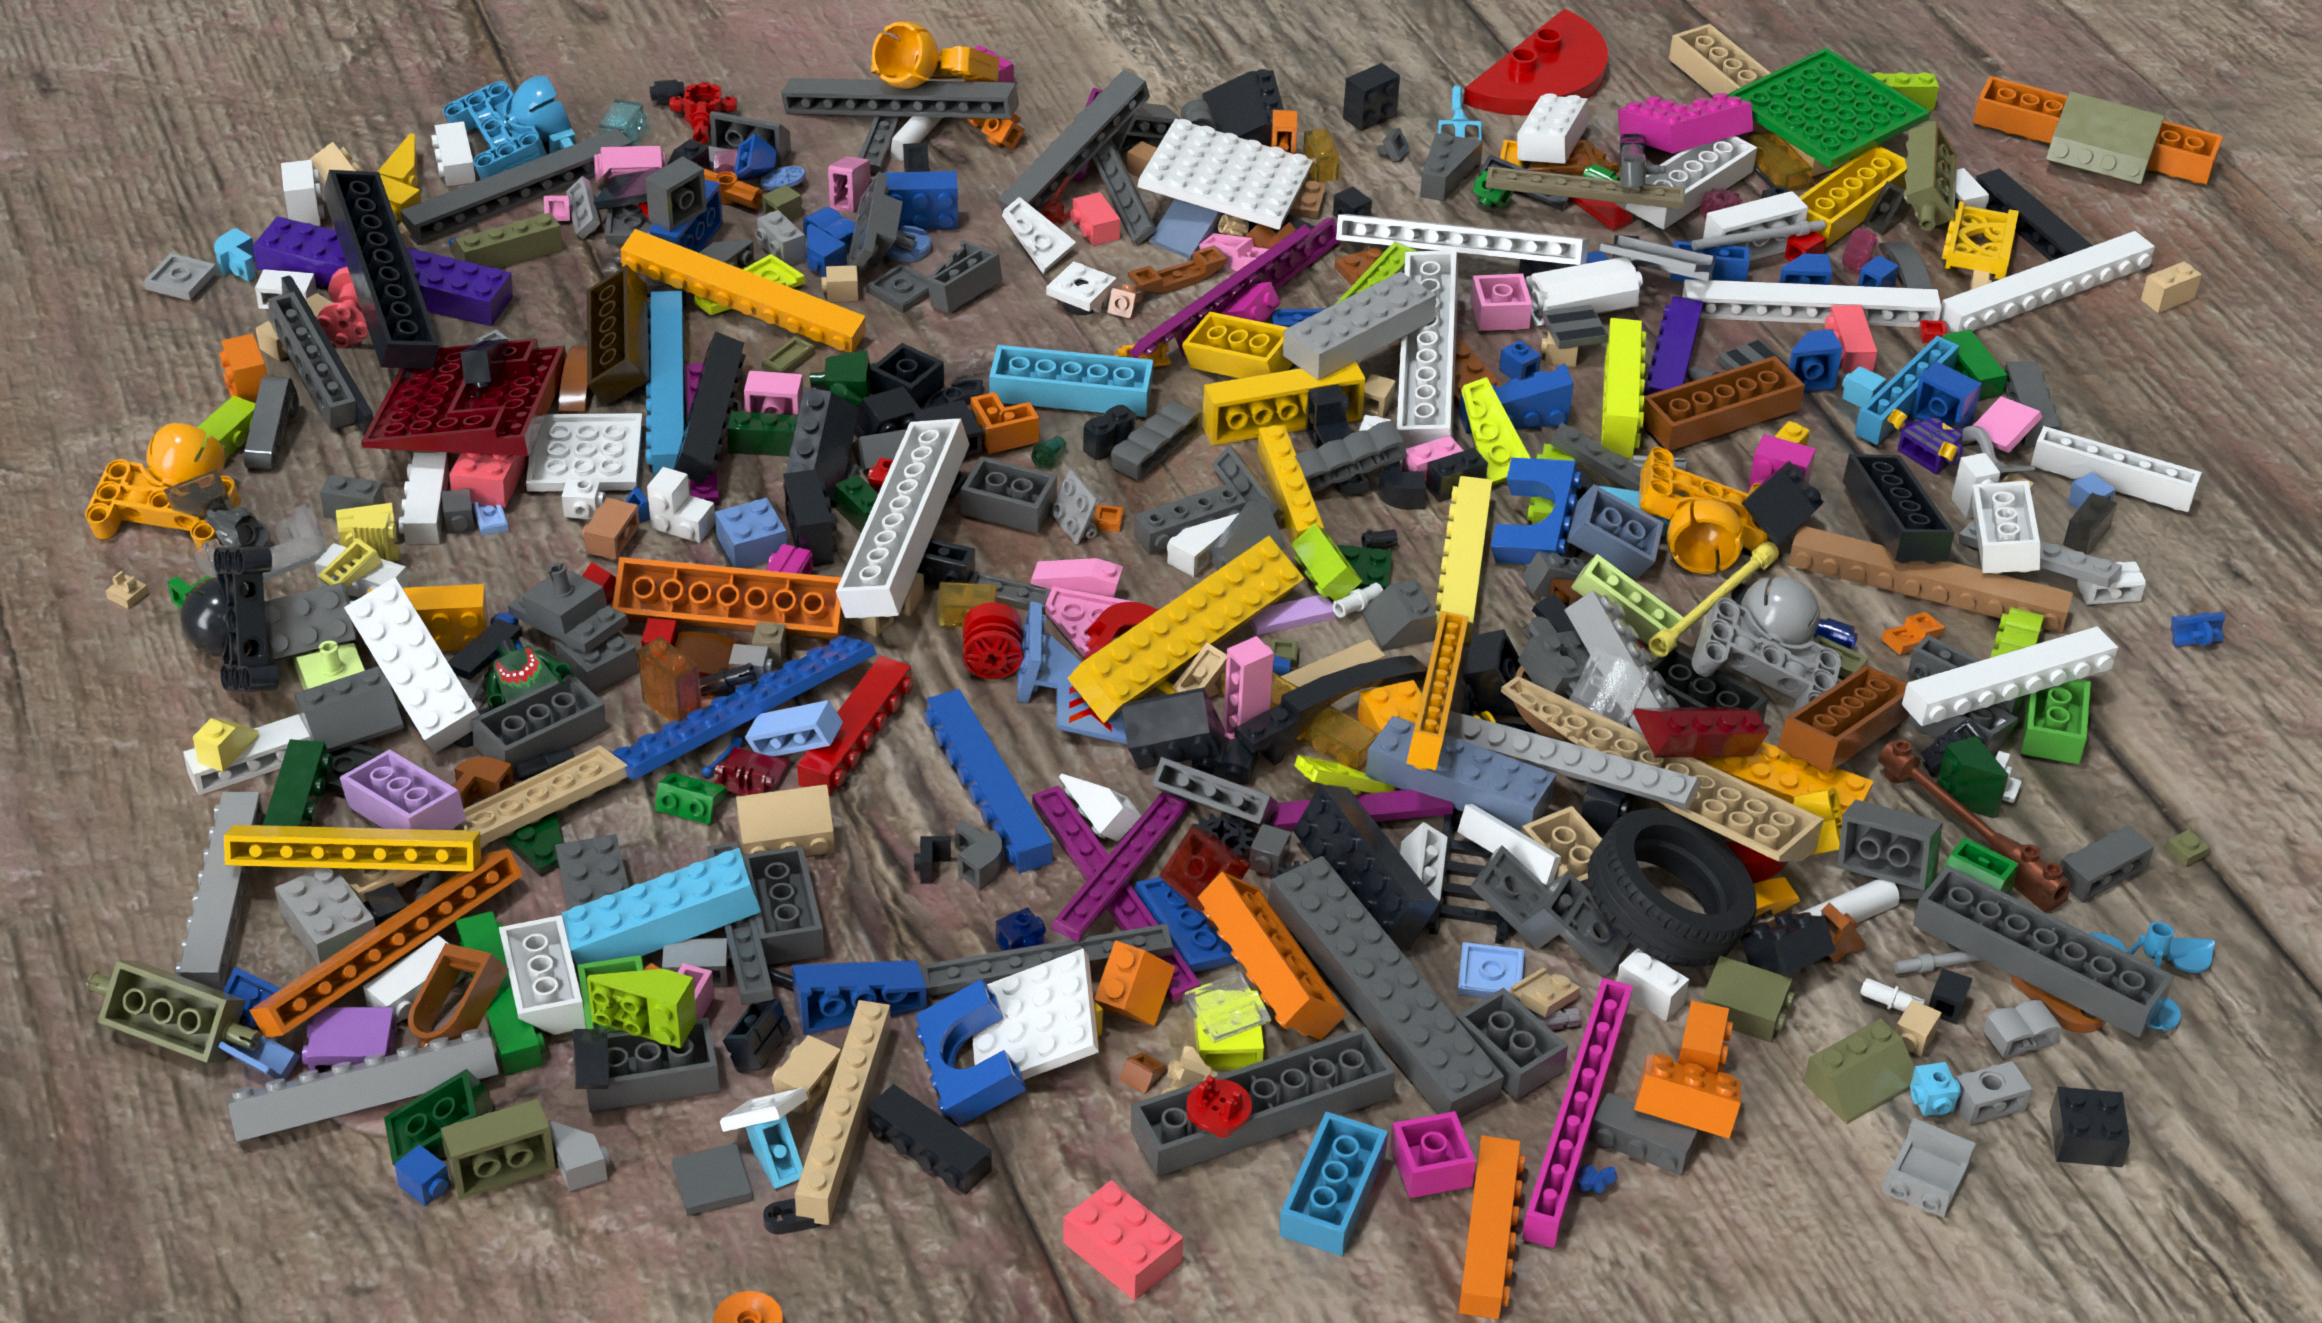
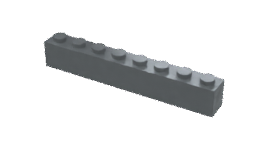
M1123 70L1071 125L1067 126L1064 132L1049 145L1043 154L1035 159L1033 164L1018 177L1015 183L1001 195L998 201L1002 212L1019 197L1040 212L1150 98L1146 81L1126 70Z

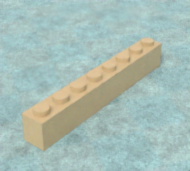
M858 1001L795 1192L796 1216L814 1218V1223L829 1225L891 1032L890 1005Z

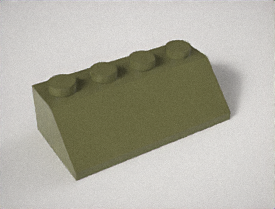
M551 212L539 214L536 217L525 220H518L504 226L493 227L479 233L468 234L465 237L455 239L449 246L450 252L457 260L497 269L563 250L560 225Z

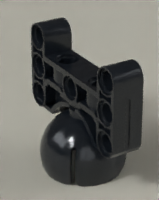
M267 546L217 547L213 555L217 577L197 584L191 589L193 592H189L185 597L180 617L182 630L188 641L195 648L205 654L222 657L220 678L225 690L246 693L277 690L279 686V672L275 664L268 663L263 573H269L272 569L271 551ZM197 592H201V593H203L204 595L201 596V595L197 594ZM252 645L251 652L248 655H246L249 647Z

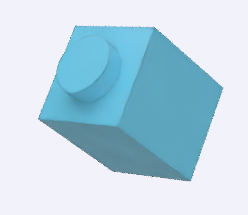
M1859 366L1852 373H1848L1842 383V387H1844L1842 399L1862 408L1885 386L1886 378Z

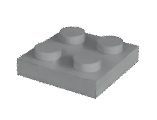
M170 253L143 282L146 290L190 301L217 273L216 265L213 263Z

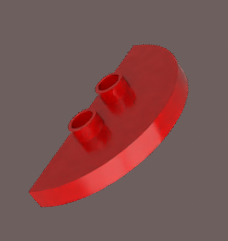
M1563 9L1466 86L1463 104L1498 114L1525 116L1530 114L1541 95L1555 94L1557 97L1577 95L1580 98L1589 99L1599 90L1605 79L1608 60L1606 42L1592 24L1577 14Z

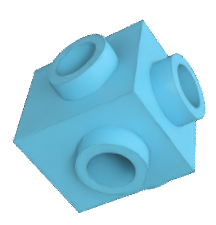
M1946 1062L1915 1066L1910 1084L1911 1098L1914 1104H1918L1923 1117L1954 1112L1957 1099L1961 1095V1088L1958 1080L1953 1078Z

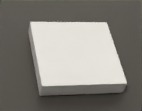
M801 1087L750 1099L721 1118L722 1130L725 1132L780 1119L808 1099L806 1090Z

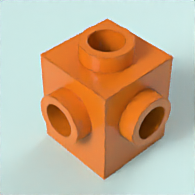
M1012 116L1011 119L987 118L981 132L989 136L987 141L993 145L1000 147L1003 144L1013 150L1025 129L1015 124L1016 118Z

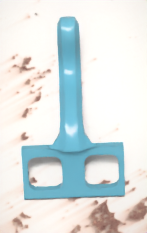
M1454 85L1452 89L1453 118L1451 120H1438V133L1441 134V126L1452 125L1455 127V136L1465 138V127L1477 126L1479 129V138L1477 140H1481V121L1468 120L1462 109L1461 86Z

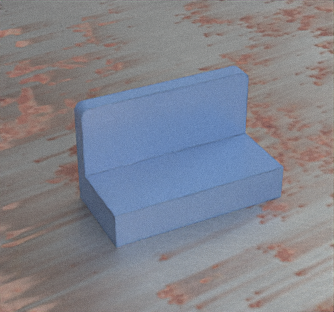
M263 1035L260 1040L257 1038L253 1039L260 1042L255 1051L248 1050L237 1044L231 1047L222 1041L218 1045V1048L274 1080L284 1078L286 1081L300 1058V1055L269 1038H265Z

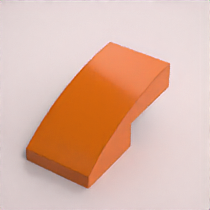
M1923 612L1907 616L1903 626L1884 630L1881 640L1896 653L1903 655L1913 651L1927 634L1934 638L1938 637L1944 632L1945 627L1930 614Z

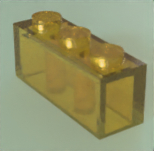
M1771 131L1750 136L1749 143L1757 147L1755 165L1775 186H1785L1789 192L1809 188L1812 167L1783 138Z

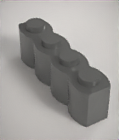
M1177 400L1164 405L1159 413L1146 420L1144 426L1136 431H1132L1127 440L1115 445L1111 452L1112 468L1136 480L1143 479L1150 473L1153 467L1160 465L1168 457L1169 453L1178 450L1185 440L1192 438L1201 428L1202 412Z
M1385 421L1376 424L1369 430L1354 432L1343 440L1330 441L1318 449L1303 451L1296 455L1295 458L1301 466L1309 490L1312 493L1326 488L1331 483L1344 482L1356 474L1368 473L1381 465L1395 463L1403 459L1407 453L1404 441L1394 422Z

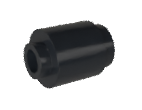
M677 79L654 81L653 86L649 87L651 101L655 100L656 105L669 104L670 98L678 96L684 98L685 95L683 81H677Z

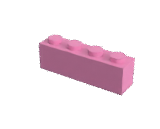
M1257 636L1227 649L1223 726L1225 728L1224 736L1229 739L1236 738L1235 727L1270 710L1274 653Z

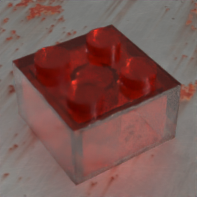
M1191 826L1159 874V877L1199 910L1203 911L1204 906L1198 899V896L1222 871L1242 880L1251 864L1210 831Z

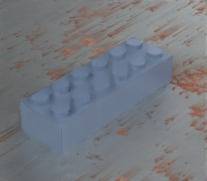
M1396 716L1390 718L1368 749L1365 776L1403 790L1411 789L1451 801L1453 808L1464 811L1465 805L1473 804L1521 832L1523 825L1540 819L1553 799L1556 780L1555 773L1444 734L1436 770H1420L1411 764H1406L1415 723Z

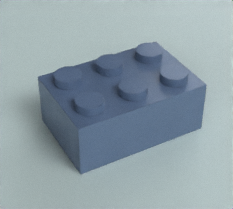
M1593 485L1577 501L1567 542L1593 556L1598 554L1617 569L1638 579L1655 563L1664 522Z

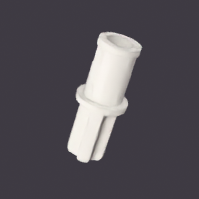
M1869 978L1865 979L1861 988L1863 996L1888 1005L1887 1009L1889 1010L1894 1008L1905 1012L1912 999L1922 1004L1925 1001L1898 990V986L1894 989Z

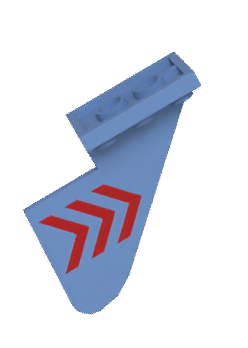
M1030 602L1022 628L1023 660L1018 668L1017 701L1028 703L1031 693L1037 692L1038 685L1056 688V729L1127 744L1122 711L1105 723L1100 720L1067 679L1081 661L1045 630L1046 616L1042 615V603Z

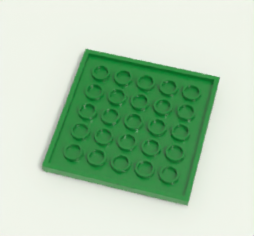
M1828 48L1815 52L1728 93L1730 97H1741V100L1751 102L1753 121L1758 122L1772 133L1780 136L1828 168L1845 162L1929 120L1931 111Z

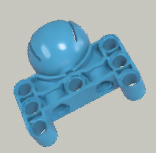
M546 75L529 78L518 87L515 94L512 93L506 82L497 81L447 104L443 109L448 123L464 121L466 132L476 128L489 150L477 155L473 161L481 180L547 155L543 143H549V135L569 128L572 129L562 103L554 100L557 94Z

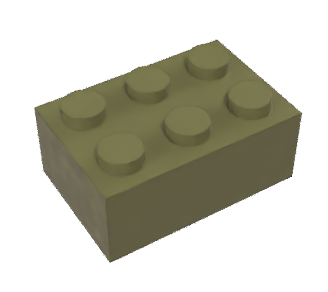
M538 1098L441 1128L447 1168L459 1200L556 1170L550 1126Z

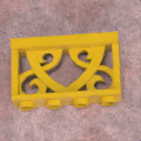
M1960 201L1958 209H1955L1954 220H1951L1949 223L1942 259L1946 260L1945 268L1950 269V266L1970 270L1975 269L1995 274L1994 279L2000 280L2005 278L2019 211L2009 209L2008 213L1964 206V202ZM1984 233L1986 238L1993 242L1986 243L1980 247L1968 237Z

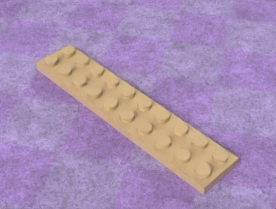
M599 745L465 808L466 821L455 826L453 830L480 831L481 848H484L489 842L502 836H509L517 829L527 824L536 823L550 813L564 810L569 804L580 799L589 798L595 792L607 786L618 784L627 777L625 767L628 765ZM337 868L362 903L366 901L364 897L366 892L390 883H394L396 888L404 886L409 880L431 872L430 870Z

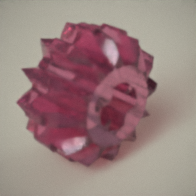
M1712 188L1711 192H1705L1700 207L1701 214L1704 216V220H1706L1707 213L1740 205L1743 200L1739 197L1738 193H1732V189L1724 190L1721 188L1717 190Z
M1856 228L1847 242L1842 256V264L1852 270L1861 271V267L1871 259L1878 239L1877 234L1865 228Z

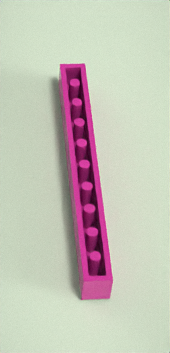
M1605 978L1601 980L1526 1213L1522 1240L1555 1249L1590 1137L1593 1118L1598 1111L1628 1015L1633 985Z

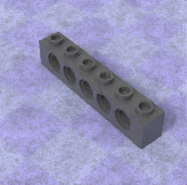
M291 292L269 298V322L329 428L334 429L355 423L356 400L295 293Z

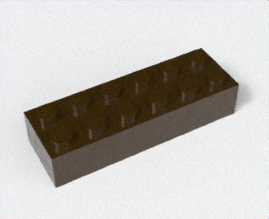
M628 265L587 290V386L607 405L622 399L628 392L636 387L643 386L649 380L647 284Z

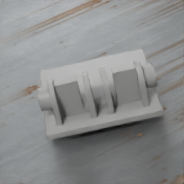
M1069 469L1050 514L1076 545H1079L1081 538L1092 539L1097 534V527L1089 520L1098 499L1072 469Z

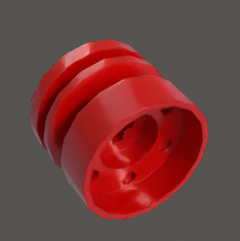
M996 602L982 603L973 607L965 615L962 623L964 665L974 675L986 679H1000L1013 674L1021 666L1023 660V633L1020 615L1010 606Z

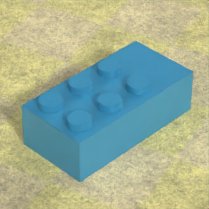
M1325 1112L1280 1212L1279 1236L1343 1256L1386 1156L1388 1131Z

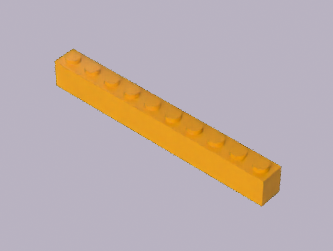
M634 229L620 249L622 267L628 265L634 272L648 276L653 280H658L672 285L674 288L693 293L700 298L714 301L721 306L730 307L745 315H751L764 320L766 323L785 328L792 333L801 334L816 342L832 346L837 350L854 352L866 333V316L637 229Z
M1441 611L1406 762V764H1411L1420 770H1436L1467 629L1468 616Z

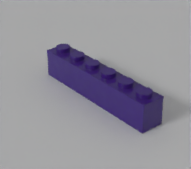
M1673 296L1671 305H1665L1663 320L1661 321L1659 335L1657 336L1656 347L1653 352L1643 396L1685 384L1700 322L1703 301Z

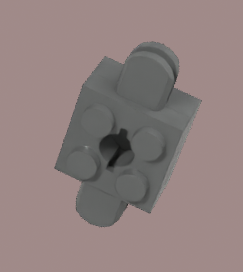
M1534 617L1524 631V635L1529 642L1520 655L1518 662L1523 666L1534 684L1566 699H1571L1572 702L1593 711L1602 698V694L1597 688L1602 675L1576 630L1557 633L1548 619Z

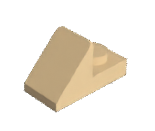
M1206 643L1172 688L1177 692L1204 687L1209 698L1217 695L1220 691L1215 682L1226 669L1227 655Z

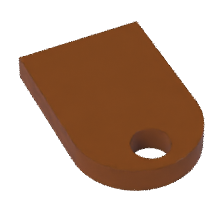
M2014 975L2012 976L2011 982L2031 1001L2041 1000L2062 1028L2077 1033H2090L2099 1030L2106 1024V1021L2098 1017L2088 1018L2082 1013L2086 1011Z

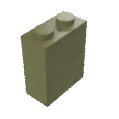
M1719 956L1701 1002L1729 1008L1727 1021L1733 1022V1031L1771 1043L1775 1031L1781 1032L1786 1019V1014L1783 1013V1010H1790L1795 993L1790 991L1792 978Z

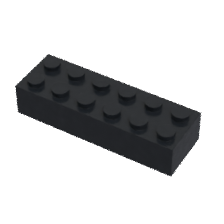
M1849 454L1843 484L1894 560L1901 563H1909L1911 561H1923L1929 564L1948 562L1955 532L1901 456Z
M1320 784L1293 832L1314 859L1321 856L1325 858L1400 950H1410L1439 902L1348 787Z

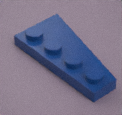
M1165 877L1136 882L1135 893L1158 925L1168 924L1173 946L1193 973L1239 963L1232 956L1231 951L1233 949L1229 943L1225 942L1218 935L1217 930L1215 931L1207 923V917L1200 910L1192 909L1188 905V899Z

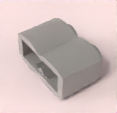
M2041 1000L2023 1001L2015 1008H1997L1987 1016L1983 1031L2003 1058H2012L2029 1050H2039L2055 1044L2062 1027Z

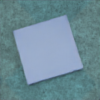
M1463 942L1457 995L1487 998L1502 988L1509 992L1512 985L1522 980L1525 949Z

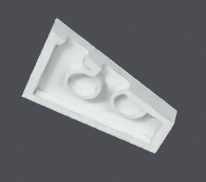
M1020 197L1003 211L1002 217L1042 274L1046 273L1068 254L1076 244L1072 238Z

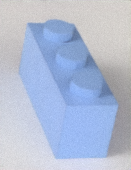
M827 700L760 714L756 717L745 739L754 752L774 757L830 746L843 721L830 701Z

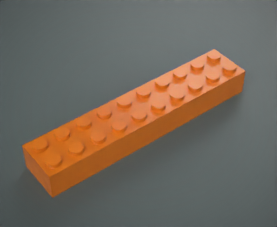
M1989 76L1977 100L1973 123L1979 124L1984 128H1994L2007 134H2017L2030 140H2039L2051 144L2068 96ZM2163 121L2148 171H2157L2171 177L2188 179L2193 183L2207 184L2217 161L2223 136Z

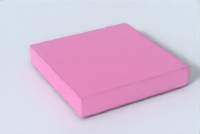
M2000 397L1973 426L1982 427L1988 433L1993 447L2009 453L2043 417L2039 410Z

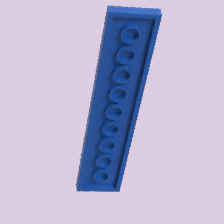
M844 635L837 636L831 639L830 644L823 648L818 647L809 650L806 653L807 656L784 663L783 668L776 672L762 674L758 681L752 684L741 685L735 689V693L729 696L718 697L711 701L710 706L704 709L692 710L687 713L686 718L680 721L669 722L662 727L663 730L655 734L641 736L636 744L630 747L618 748L612 754L628 765L625 767L627 777L635 780L876 655L874 645L860 639L848 638Z

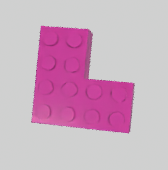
M1727 93L1714 94L1711 99H1695L1689 105L1676 104L1673 100H1662L1660 96L1648 97L1645 102H1630L1626 104V107L1617 109L1620 135L1642 134L1644 135L1645 145L1669 153H1676L1753 131L1751 102L1741 100V97H1730Z

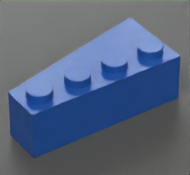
M1566 364L1556 366L1557 370L1545 373L1544 370L1533 373L1534 377L1520 381L1518 378L1510 379L1505 385L1496 387L1494 384L1491 385L1515 429L1559 426L1561 422L1568 425L1574 383ZM1461 393L1459 417L1465 433L1470 434L1472 430Z
M917 960L792 965L794 1005L803 1035L851 1025L859 1000L890 1005V1017L927 1009L926 985Z

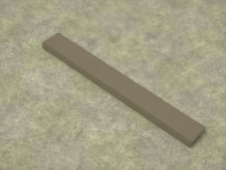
M1488 167L1486 188L1682 210L1684 206L1685 188L1654 184L1627 187L1622 186L1620 181L1498 167Z

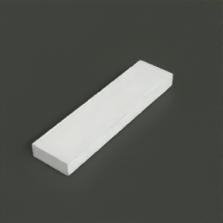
M1473 804L1465 805L1457 830L1458 833L1492 853L1503 845L1542 883L1549 885L1554 881L1561 860L1560 855Z

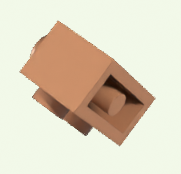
M607 497L602 506L596 509L590 523L586 524L583 528L582 539L585 541L586 552L617 560L640 526L638 505Z

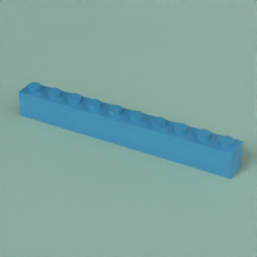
M682 291L651 292V302H647L648 349H651L649 350V365L651 366H649V380L646 382V395L649 398L646 399L647 431L651 432H646L647 448L651 449H646L647 465H652L653 476H656L662 467L674 469L685 429Z

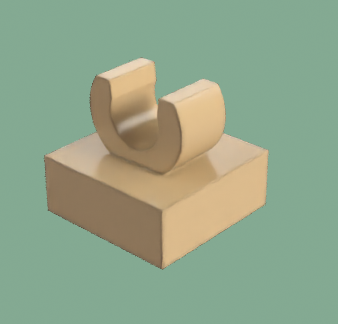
M120 571L113 577L114 584L106 590L109 600L127 609L149 594L146 584L136 580L133 576H124L123 571Z

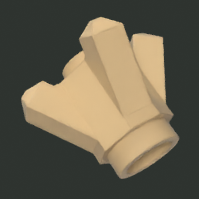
M1186 1045L1183 1047L1179 1060L1173 1059L1168 1064L1167 1078L1171 1079V1084L1169 1087L1163 1088L1161 1094L1206 1080L1208 1075L1215 1077L1217 1076V1071L1211 1070V1067L1204 1063L1194 1047Z

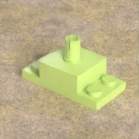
M325 641L319 645V650L293 656L294 665L304 690L365 671L354 643L350 644V642L337 645L334 641Z

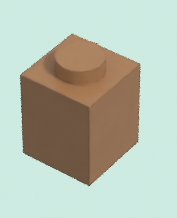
M1141 141L1127 152L1128 173L1140 178L1157 148Z

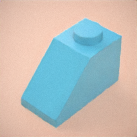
M785 1115L777 1120L745 1127L755 1157L773 1188L776 1189L800 1179L803 1166Z

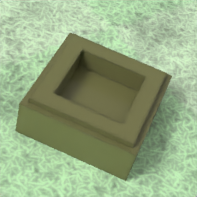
M1270 639L1269 647L1273 653L1284 659L1291 660L1290 667H1296L1298 641Z

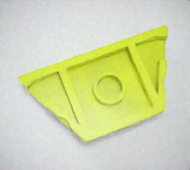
M1298 755L1294 765L1305 777L1313 782L1348 787L1352 794L1360 795L1361 791L1381 793L1395 790V786L1372 780L1370 777L1365 776L1366 773L1337 762Z

